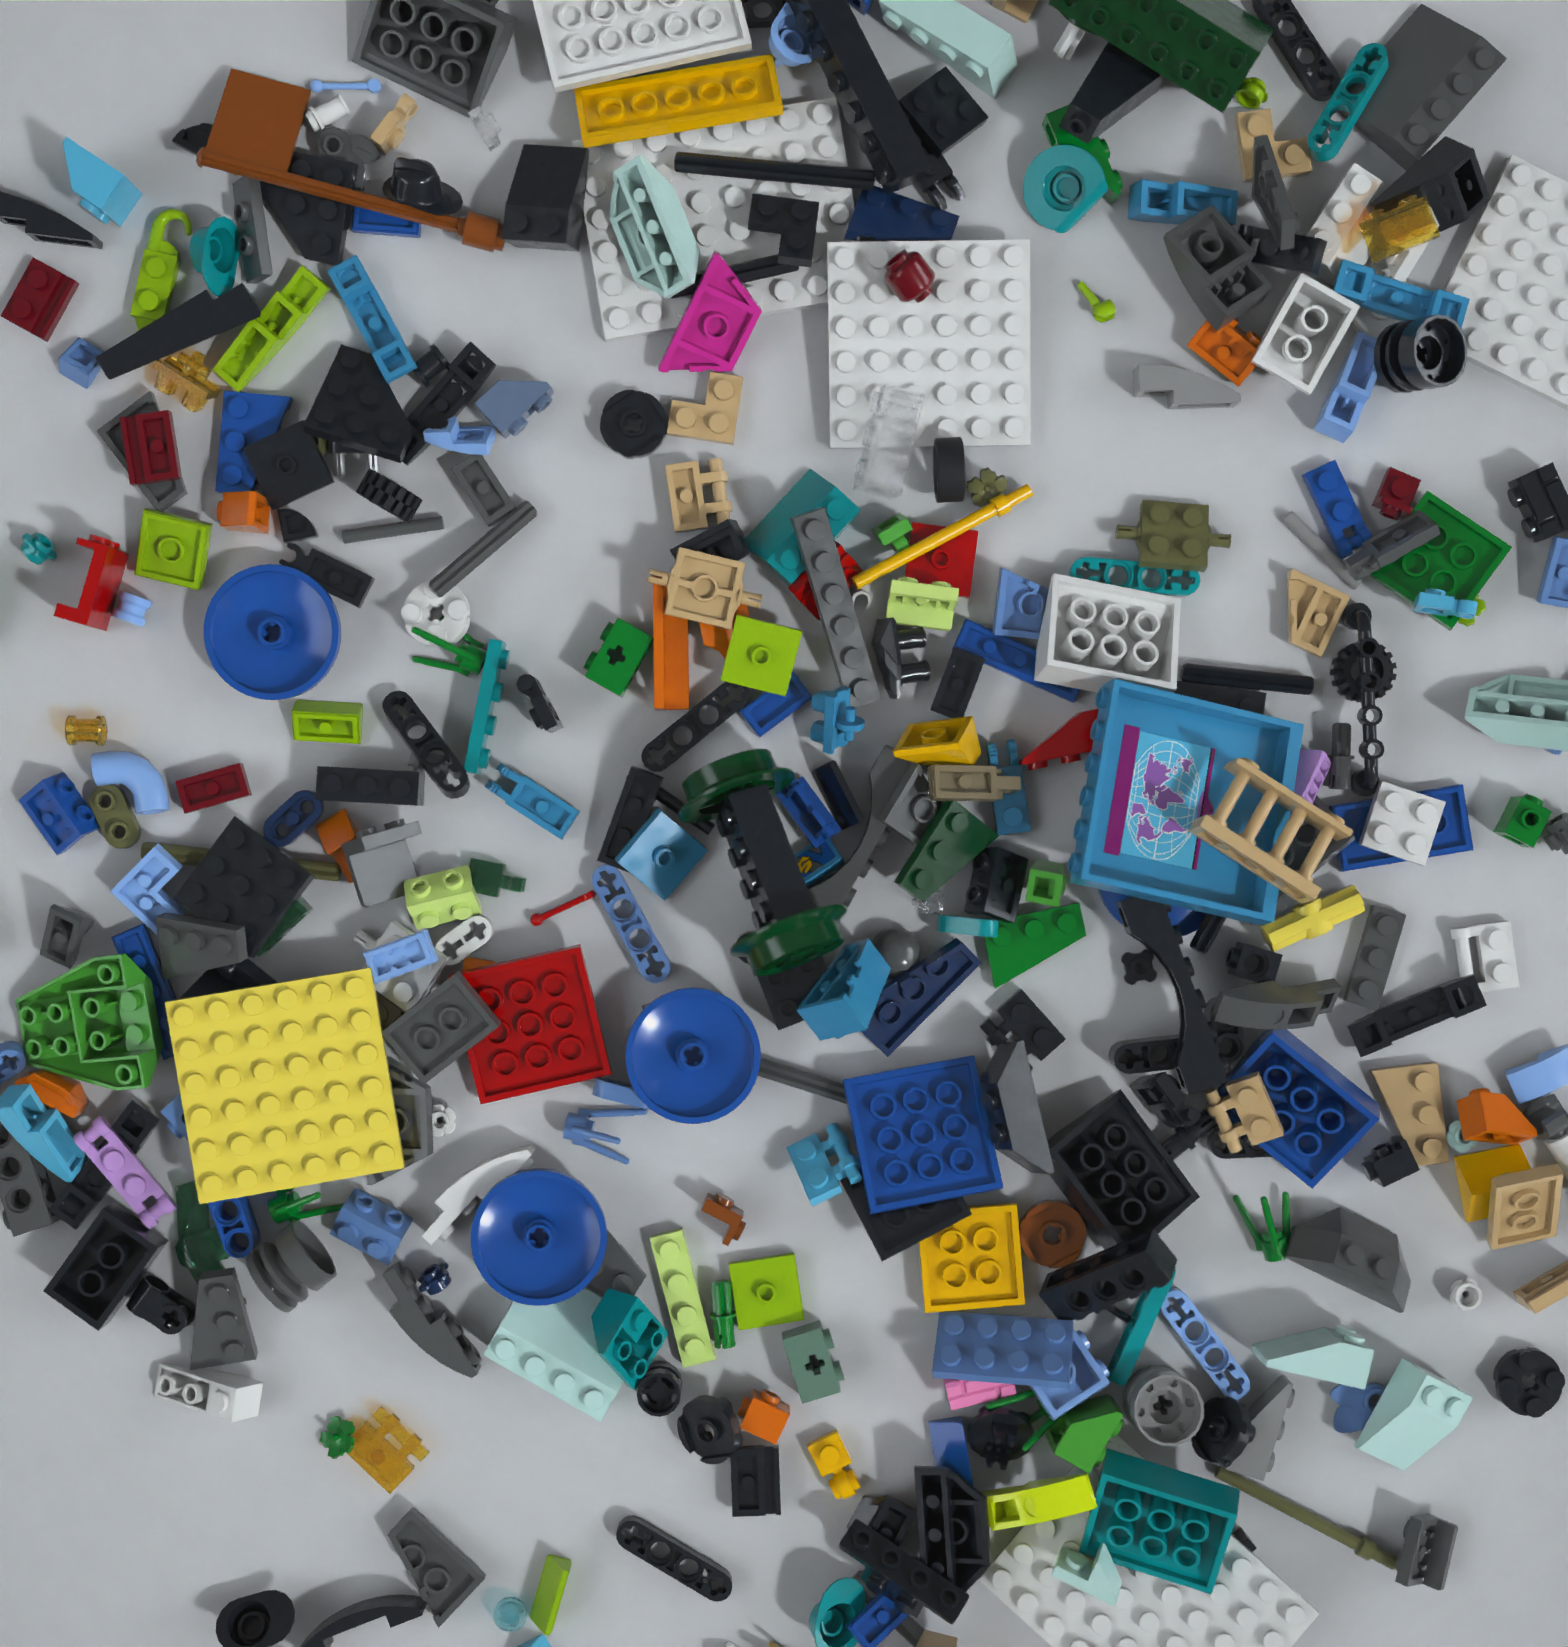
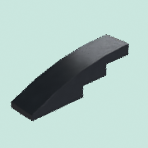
M0 191V221L2 223L25 226V233L35 241L102 249L103 242L65 216L30 200Z

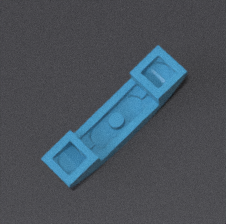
M354 255L327 270L372 352L371 354L386 382L389 384L418 368L358 256Z
M1344 259L1341 260L1333 291L1356 303L1361 308L1404 322L1432 315H1446L1456 321L1460 328H1462L1469 298L1440 289L1434 292L1375 274V269Z

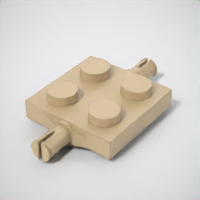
M678 548L675 565L670 573L650 568L648 575L661 577V579L648 576L647 583L666 586L667 601L664 615L730 630L734 613L740 604L759 609L761 602L749 600L748 598L758 601L762 600V594L743 591L744 562L690 549Z

